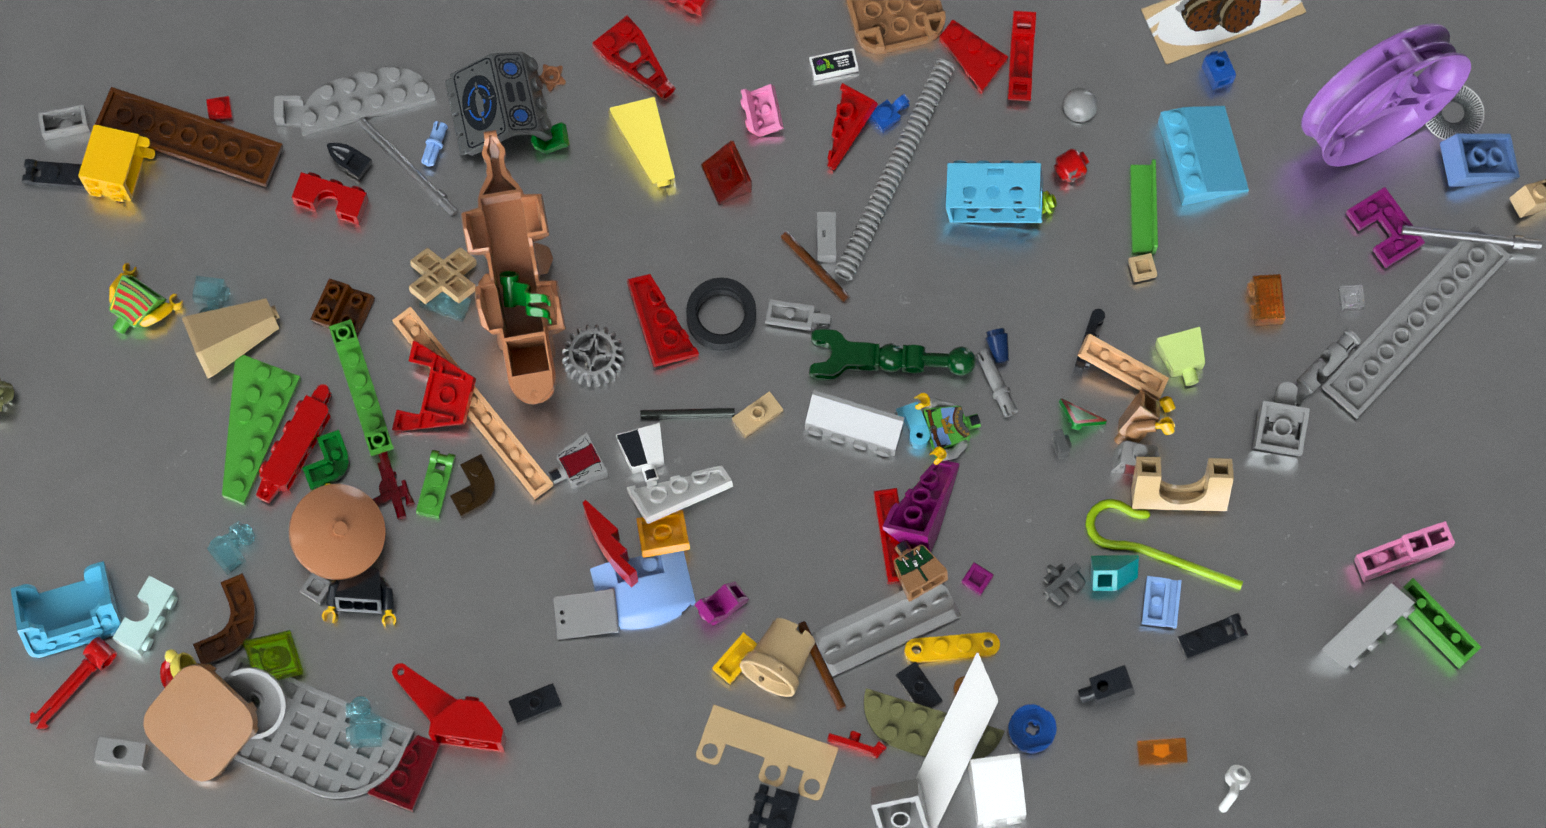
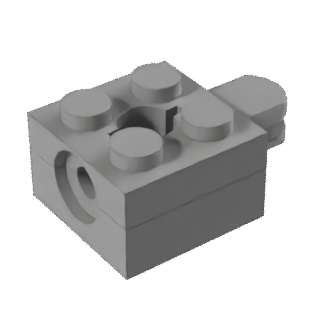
M1284 382L1276 387L1273 402L1264 400L1260 402L1252 449L1298 457L1302 456L1310 408L1296 406L1299 390L1294 383Z

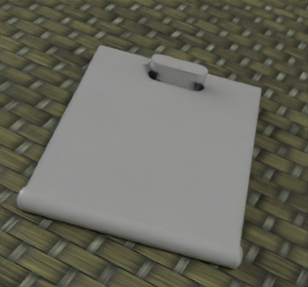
M614 588L553 597L558 640L619 632Z

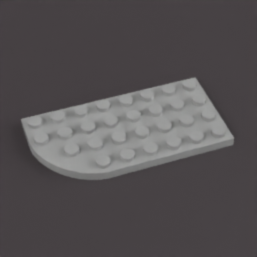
M239 655L231 673L240 668L251 667L250 660ZM288 676L277 679L284 689L287 700L286 715L282 724L272 734L264 738L250 739L233 758L238 762L317 796L330 799H346L365 794L371 788H375L384 782L398 767L400 759L410 744L415 731ZM257 696L253 697L256 703L260 702Z

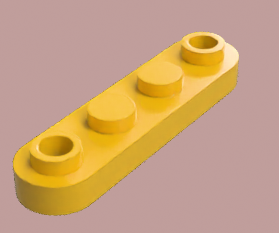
M991 632L914 638L907 642L904 654L909 662H916L917 664L974 659L976 653H979L980 658H989L996 655L999 651L1000 640ZM990 640L993 645L986 647L984 641ZM917 646L921 649V652L915 654L912 648Z

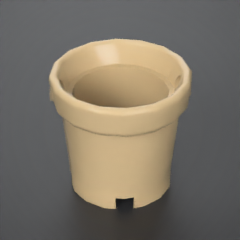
M782 618L773 620L753 651L748 652L744 656L739 666L742 672L756 685L776 695L790 697L797 690L799 685L798 677L815 644V640L809 632L804 630L803 634H801L797 630V624Z

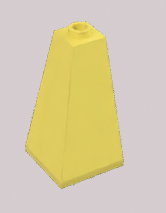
M655 97L609 108V117L651 185L657 184V187L670 185V180H673L675 176Z

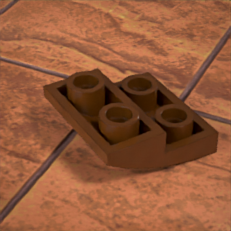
M329 278L310 320L329 329V326L351 319L358 336L375 297L372 294L353 289L349 284Z

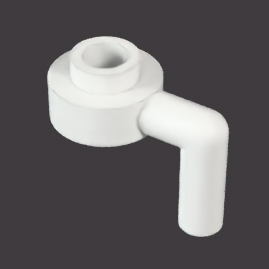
M1232 765L1225 774V780L1230 786V790L1219 805V809L1222 812L1228 811L1237 799L1239 791L1245 789L1251 781L1249 771L1241 765Z

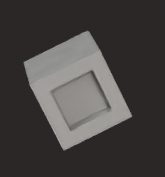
M274 96V119L277 126L301 125V114L305 105L302 96Z

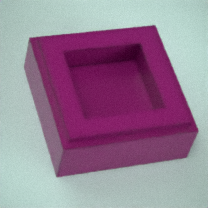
M973 562L962 579L961 584L981 596L994 574Z

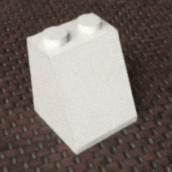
M1019 753L972 759L968 772L977 825H983V828H992L998 826V822L1007 821V825L1022 823L1021 819H1025L1027 814Z

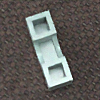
M149 576L137 595L141 602L149 606V613L144 620L138 622L125 617L113 636L116 643L141 656L144 651L147 652L153 644L154 639L152 637L157 630L160 631L166 621L164 617L168 610H172L178 601L176 590Z

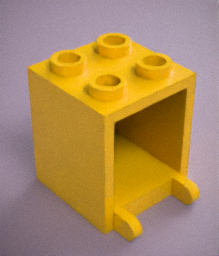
M94 124L78 175L86 191L96 197L106 195L119 202L124 200L131 201L144 158L153 159L156 156L153 149L147 148L150 146V140L147 137L139 136V134Z

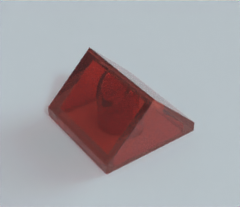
M734 141L728 142L701 164L718 204L726 203L752 192V180Z

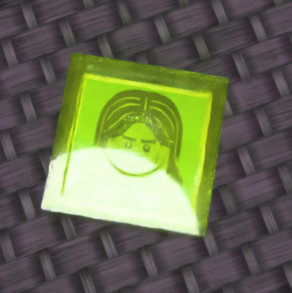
M290 630L243 641L250 667L265 670L277 680L303 674V668Z

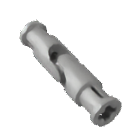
M1346 329L1343 333L1344 335L1337 342H1333L1297 379L1295 385L1298 387L1299 393L1296 406L1300 407L1303 399L1308 394H1313L1331 373L1345 361L1348 353L1355 346L1361 344V339L1352 330Z

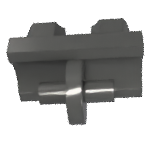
M1077 563L1062 575L1060 573L1066 569L1063 564L1058 565L1056 568L1051 564L1046 567L1049 574L1043 578L1044 581L1048 584L1053 579L1055 580L1044 590L1043 597L1046 600L1051 598L1052 601L1060 606L1069 598V595L1062 588L1068 583L1075 591H1078L1085 585L1086 581L1080 573L1081 567Z

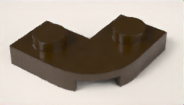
M482 454L460 464L470 485L450 495L461 518L487 505L494 493V477Z

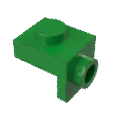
M560 122L552 125V139L548 141H543L532 134L531 142L534 149L549 154L570 146L566 124Z

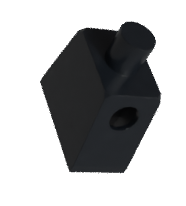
M1125 665L1090 677L1091 685L1078 690L1082 703L1096 699L1098 705L1135 695ZM1101 686H1108L1106 691H1099Z

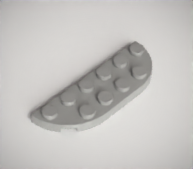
M382 67L336 79L320 86L307 99L300 121L302 135L305 136L358 122L362 118L369 119L436 101V97L431 86L422 76L403 67Z

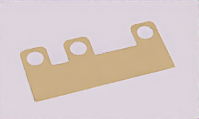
M713 705L696 752V757L698 760L716 765L720 762L726 744L765 757L759 773V780L775 787L782 785L788 766L804 771L798 787V793L801 796L819 800L823 795L839 748ZM709 743L714 744L718 749V754L712 759L704 757L702 753L703 747ZM771 765L777 766L781 771L780 777L774 781L767 779L765 776L766 768ZM809 779H815L820 784V789L815 794H808L804 789V784Z

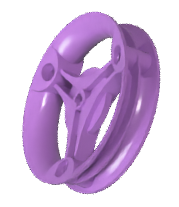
M1437 23L1423 24L1389 37L1350 62L1316 94L1303 114L1301 127L1307 136L1313 137L1322 149V158L1328 165L1338 167L1355 164L1389 149L1421 128L1454 98L1470 74L1471 62L1465 54L1456 52L1455 47L1449 43L1450 33L1445 26ZM1427 67L1418 77H1416L1414 72Z

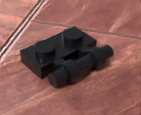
M760 784L758 793H755L753 799L755 801L753 813L749 814V828H759V825L766 828H792L800 794L776 788L774 797H770L767 795L769 786ZM765 804L772 806L769 818L762 817Z

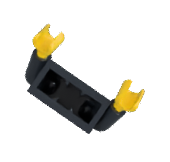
M371 565L358 576L334 580L329 585L326 601L328 609L322 613V619L325 622L327 621V615L333 613L332 623H336L338 621V613L336 611L382 614V610H385V615L382 617L383 625L385 626V618L391 616L394 618L393 623L395 626L397 620L395 615L392 614V609H394L393 590L387 579L380 577V570L378 568H372Z

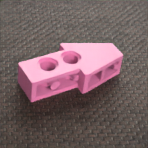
M1446 521L1357 554L1354 561L1363 582L1405 566L1410 567L1454 547L1455 541Z

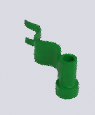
M501 272L500 284L503 285L504 307L525 306L526 315L545 317L548 319V323L552 324L548 310L531 306V303L540 302L551 306L549 296L531 293L529 284L519 282L518 272Z

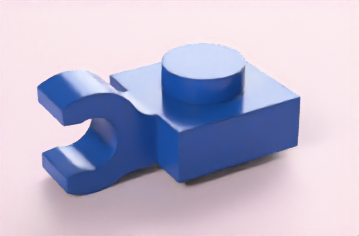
M905 94L898 97L893 104L887 99L875 108L870 117L883 133L901 120V116L898 113L910 106V100Z

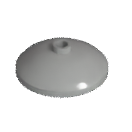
M245 667L233 671L223 679L248 704L253 702L258 709L256 710V715L258 718L257 727L259 729L256 735L250 739L264 738L279 728L286 715L287 700L283 687L272 674L259 668ZM254 696H257L259 698V703H256L254 701Z

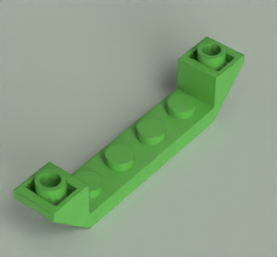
M352 320L329 326L370 455L374 456L394 449Z

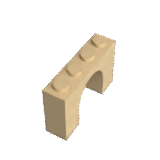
M1136 457L1131 487L1132 509L1227 511L1234 479L1232 459L1208 458L1205 475L1199 481L1187 485H1173L1161 479L1160 457Z

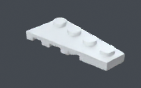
M721 465L692 472L691 476L687 477L673 476L670 477V481L647 482V486L636 488L635 485L627 487V490L641 515L649 524L733 487V483Z

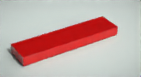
M897 488L874 491L888 584L900 583L894 569V560L899 557L895 547L900 542L883 530V525L890 509L895 503L899 504Z

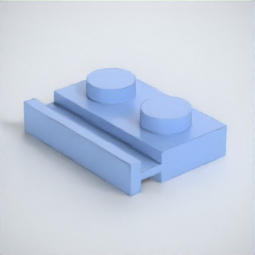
M1153 576L1146 577L1141 624L1176 629L1182 580L1177 581Z

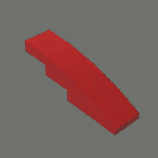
M587 500L583 501L582 504L587 522L600 550L614 570L632 588L638 583L637 571L628 563L627 549L619 543L618 528Z

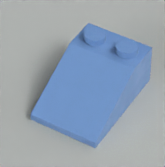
M1455 134L1440 142L1449 187L1473 186L1520 177L1510 134Z

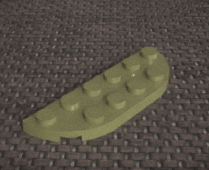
M867 688L865 690V715L874 733L883 742L894 748L926 757L947 713ZM987 725L970 761L988 756L997 747L1005 731Z

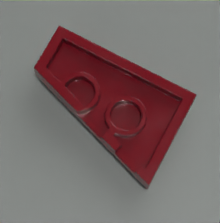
M417 735L405 749L396 770L380 785L371 788L367 794L413 812L441 744Z

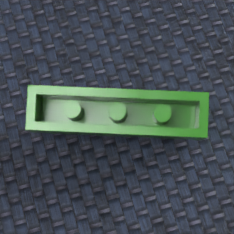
M1412 578L1404 588L1417 602L1413 605L1416 610L1408 618L1460 669L1478 652L1481 646Z

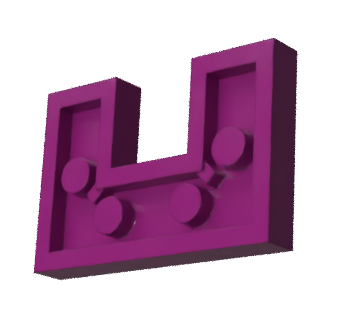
M1386 187L1346 211V214L1358 231L1377 220L1386 230L1390 237L1372 249L1385 268L1420 248L1425 243L1421 236L1401 234L1402 225H1413Z

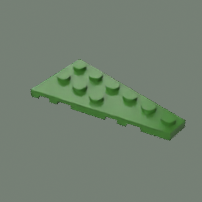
M246 355L240 356L235 360L222 488V496L242 505H245L259 475L260 467L266 460L301 381L299 375Z

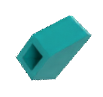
M1139 555L1091 556L1090 579L1092 590L1117 591L1137 579Z

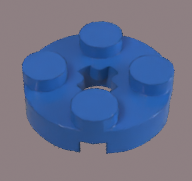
M1036 704L1024 705L1018 708L1011 716L1008 725V735L1012 744L1020 752L1030 754L1046 750L1053 743L1057 732V725L1053 715ZM1029 723H1033V726H1038L1039 730L1036 731V735L1026 732Z

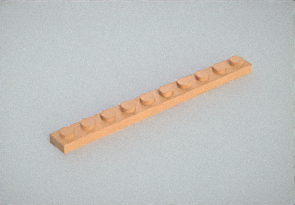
M411 306L392 320L393 324L411 346L413 341H417L458 366ZM474 386L468 417L531 496L537 499L554 486L553 482Z

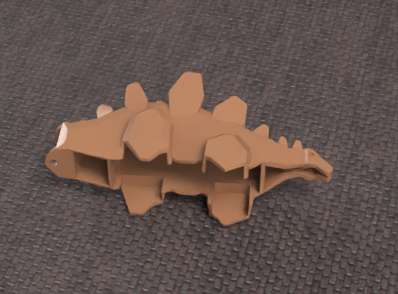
M496 130L484 132L485 141L482 150L483 159L487 163V177L479 193L478 208L461 213L463 232L468 254L485 255L489 267V273H486L479 281L478 286L475 287L476 307L480 325L492 335H497V344L504 353L508 381L512 392L524 403L534 405L548 400L555 392L556 371L553 358L555 357L556 350L552 335L566 329L558 281H541L540 275L548 274L553 261V256L548 246L534 243L550 235L543 195L523 193V190L512 178L510 171L505 166L506 151L498 140ZM516 271L519 273V282L529 284L531 293L548 295L551 306L544 302L531 303V306L548 310L552 324H549L548 319L545 317L526 315L525 306L504 307L503 285L500 284V273Z

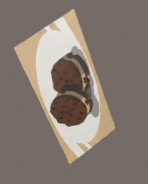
M1164 0L1141 9L1166 64L1306 13L1301 0Z

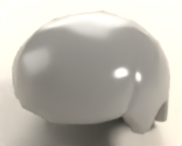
M1073 89L1063 99L1064 113L1070 120L1075 122L1089 121L1097 112V99L1088 89Z

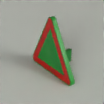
M1063 398L1059 401L1068 417L1067 422L1072 424L1071 429L1080 431L1082 426L1104 425L1107 422L1106 419Z

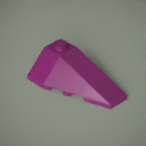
M941 461L938 465H935L933 462L920 476V481L912 489L909 488L905 492V497L899 504L895 503L890 509L883 525V530L900 543L907 541L912 549L919 545H924L932 552L960 467L959 463Z

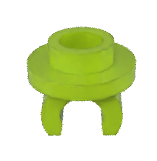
M1043 191L1042 214L1046 212L1049 214L1054 213L1055 207H1057L1056 198L1049 191Z

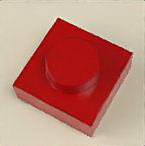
M229 96L206 99L210 120L216 122L233 120Z

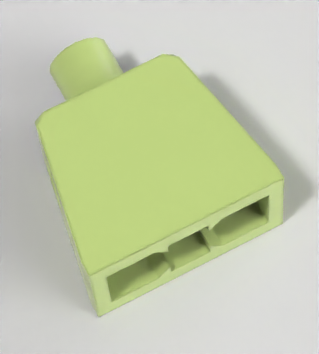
M1200 327L1157 338L1155 348L1170 376L1177 377L1183 375L1186 386L1197 384L1199 379L1196 371L1203 369L1205 365Z

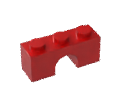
M313 172L308 174L300 173L292 194L294 205L316 211L323 199L334 198L338 201L335 210L337 218L360 225L369 201L364 189L358 186H344L342 182L335 179L328 181Z

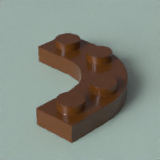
M243 573L220 582L230 607L229 622L217 634L193 644L200 664H213L231 656L246 643L252 633L256 618V608Z

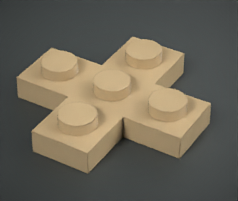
M461 247L444 260L429 248H426L410 260L411 267L423 276L409 285V291L424 304H427L442 291L458 304L475 292V284L463 275L474 268L477 262L473 256Z

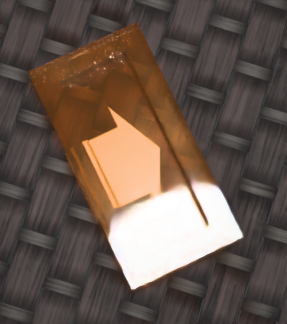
M1185 738L1142 740L1136 742L1139 766L1188 762Z

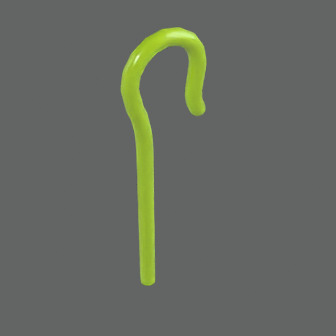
M1111 498L1099 501L1089 510L1086 517V529L1093 542L1099 546L1145 554L1238 590L1241 589L1243 581L1141 543L1106 539L1096 530V517L1104 509L1115 508L1137 519L1149 518L1151 516L1149 510L1132 509V506L1125 502Z

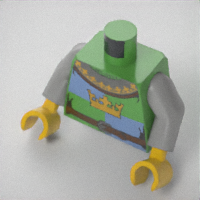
M926 393L916 395L914 399H919L921 403L915 405V408L917 410L926 408L923 410V416L930 432L929 440L932 451L929 455L934 454L937 457L934 464L938 465L941 461L956 459L970 442L969 430L981 427L978 414L965 417L961 406H956L954 403L931 398Z

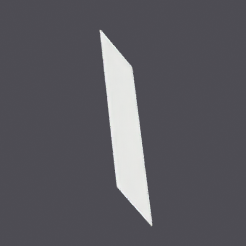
M976 653L916 779L919 778L925 797L930 828L938 827L998 703V698L979 653Z

